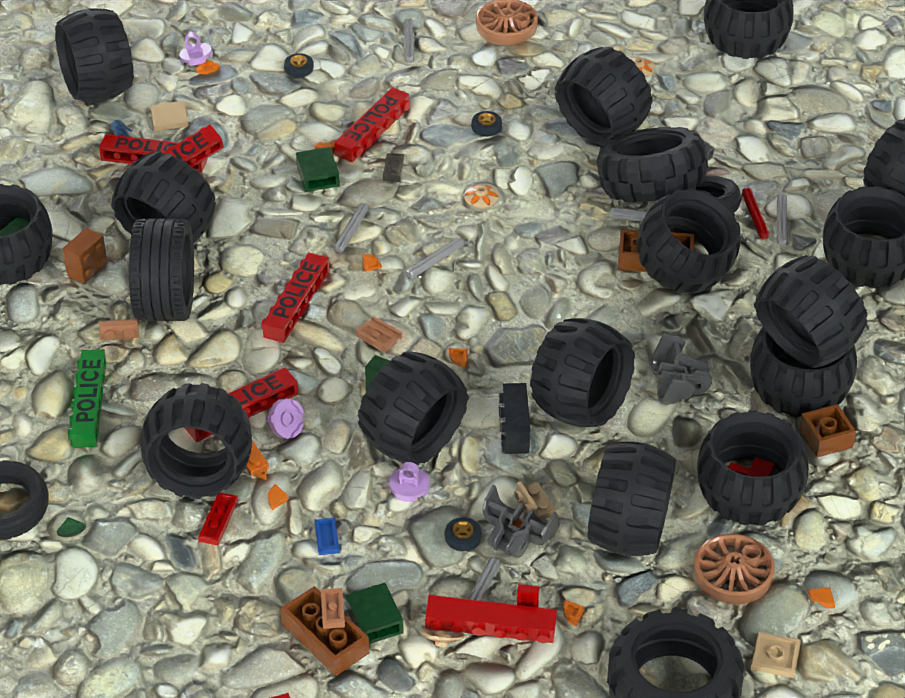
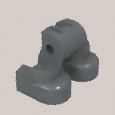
M663 333L653 354L652 372L654 375L661 376L657 388V398L660 403L675 404L679 398L689 399L692 395L704 394L712 384L708 362L694 359L689 355L681 353L685 341L680 335Z
M493 485L484 499L483 505L484 517L495 526L487 539V543L495 551L499 549L505 552L508 557L512 555L520 558L530 542L536 545H543L547 540L554 537L560 526L557 513L553 512L549 521L545 523L536 516L534 509L531 508L525 518V522L519 528L515 527L512 524L517 522L524 510L523 505L519 503L516 509L507 506L501 501L497 488Z

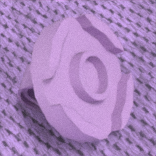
M189 33L185 36L186 47L180 51L179 57L182 64L186 62L189 66L206 62L205 58L208 56L211 58L213 52L209 44L200 42V38L196 33ZM190 38H195L197 40V42L192 45L189 44L187 41Z
M281 399L273 404L266 417V421L276 436L286 439L293 438L301 432L304 426V422H302L304 410L295 400Z
M405 462L400 469L391 475L390 491L395 494V498L404 502L417 501L418 497L422 495L425 497L429 491V477L416 464Z

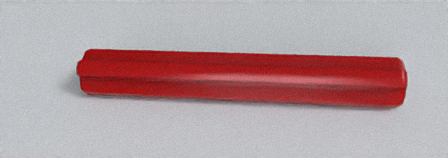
M743 188L742 196L758 235L762 240L764 238L767 239L769 238V230L751 188Z

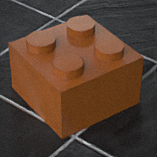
M88 228L81 231L62 248L67 276L82 283H86L108 263L104 236Z
M838 404L803 413L801 416L799 431L817 458L853 448L856 430Z

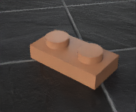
M137 319L99 322L101 341L139 338Z
M343 588L321 589L323 629L345 627Z

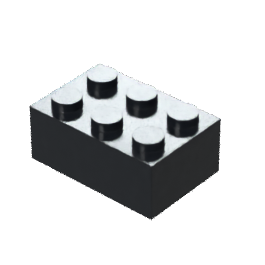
M503 383V391L499 392V404H502L499 405V417L503 418V420H500V432H504V434H501V446H505V454L529 453L530 418L527 384Z

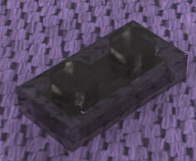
M387 153L383 181L401 182L404 154Z

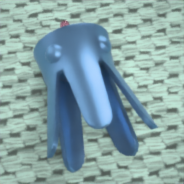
M115 120L111 123L110 127L115 135L120 136L122 134L123 136L130 137L125 129L133 132L121 120Z

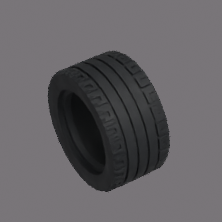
M138 219L133 225L129 251V291L132 312L138 321H186L190 317L194 292V245L191 225L186 219Z

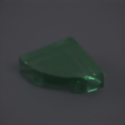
M67 517L58 528L57 536H76L86 529V524Z

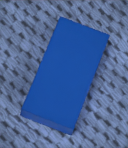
M335 517L315 519L319 555L340 553Z

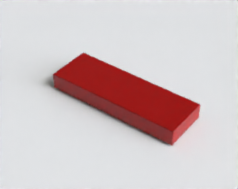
M221 492L216 496L198 536L199 542L219 545L237 505L238 496Z

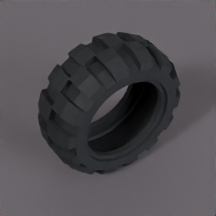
M671 126L641 129L611 139L600 148L596 161L600 185L605 193L612 199L623 200L624 202L656 201L678 189H695L697 185H701L705 180L708 169L706 147L699 134L688 128H674Z
M672 608L671 613H662L661 609L651 611L643 616L642 621L635 618L621 631V635L614 640L609 652L607 683L610 686L609 694L611 698H739L742 693L744 679L742 654L738 647L735 646L736 642L723 626L716 628L714 620L701 613L698 616L688 614V609ZM680 656L701 665L712 679L704 686L692 691L672 692L651 684L643 677L639 669L645 663L657 657Z

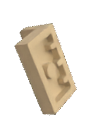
M521 481L516 482L514 495L516 500L523 505L526 515L533 508L536 516L543 520L551 517L553 512H556L555 506L538 482L523 486Z

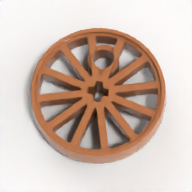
M493 0L481 6L476 13L478 33L487 41L495 44H519L530 39L537 30L538 15L536 10L531 5L520 0Z
M722 534L712 537L699 547L695 555L694 575L698 586L709 597L723 603L746 604L761 598L769 590L774 577L775 564L769 550L759 541L745 535ZM726 546H735V551L729 553ZM740 547L743 548V549H742V554L739 553V548H740ZM718 548L722 556L712 550ZM703 557H707V558L710 559L711 561L702 560V559H703ZM763 566L767 567V570L758 569ZM700 569L709 570V571H708V572H701ZM756 578L766 579V580L763 581V582H761V581H759V580L756 579ZM718 579L714 584L709 582L710 580ZM728 580H730L728 591L721 589V587ZM734 581L738 584L741 592L733 591ZM746 583L752 586L754 589L749 590Z

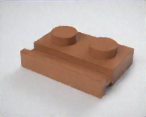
M374 316L371 321H367L355 331L356 337L384 353L394 346L398 339H402V332Z

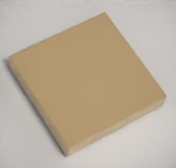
M184 101L150 105L154 131L188 127Z
M758 631L751 670L794 678L801 640Z

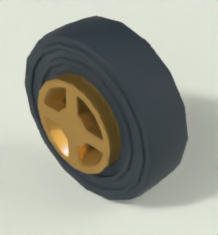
M292 54L284 61L286 74L295 78L308 76L314 69L313 59L307 54Z
M479 112L472 118V130L480 136L496 135L502 129V119L495 112Z
M459 517L451 520L446 525L444 535L449 547L458 551H469L476 548L480 543L482 532L477 521L467 517Z

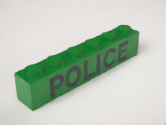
M105 349L81 350V356L77 358V369L79 371L75 372V382L77 385L73 387L75 399H72L71 402L73 413H70L71 428H68V440H72L73 448L97 447L107 365Z

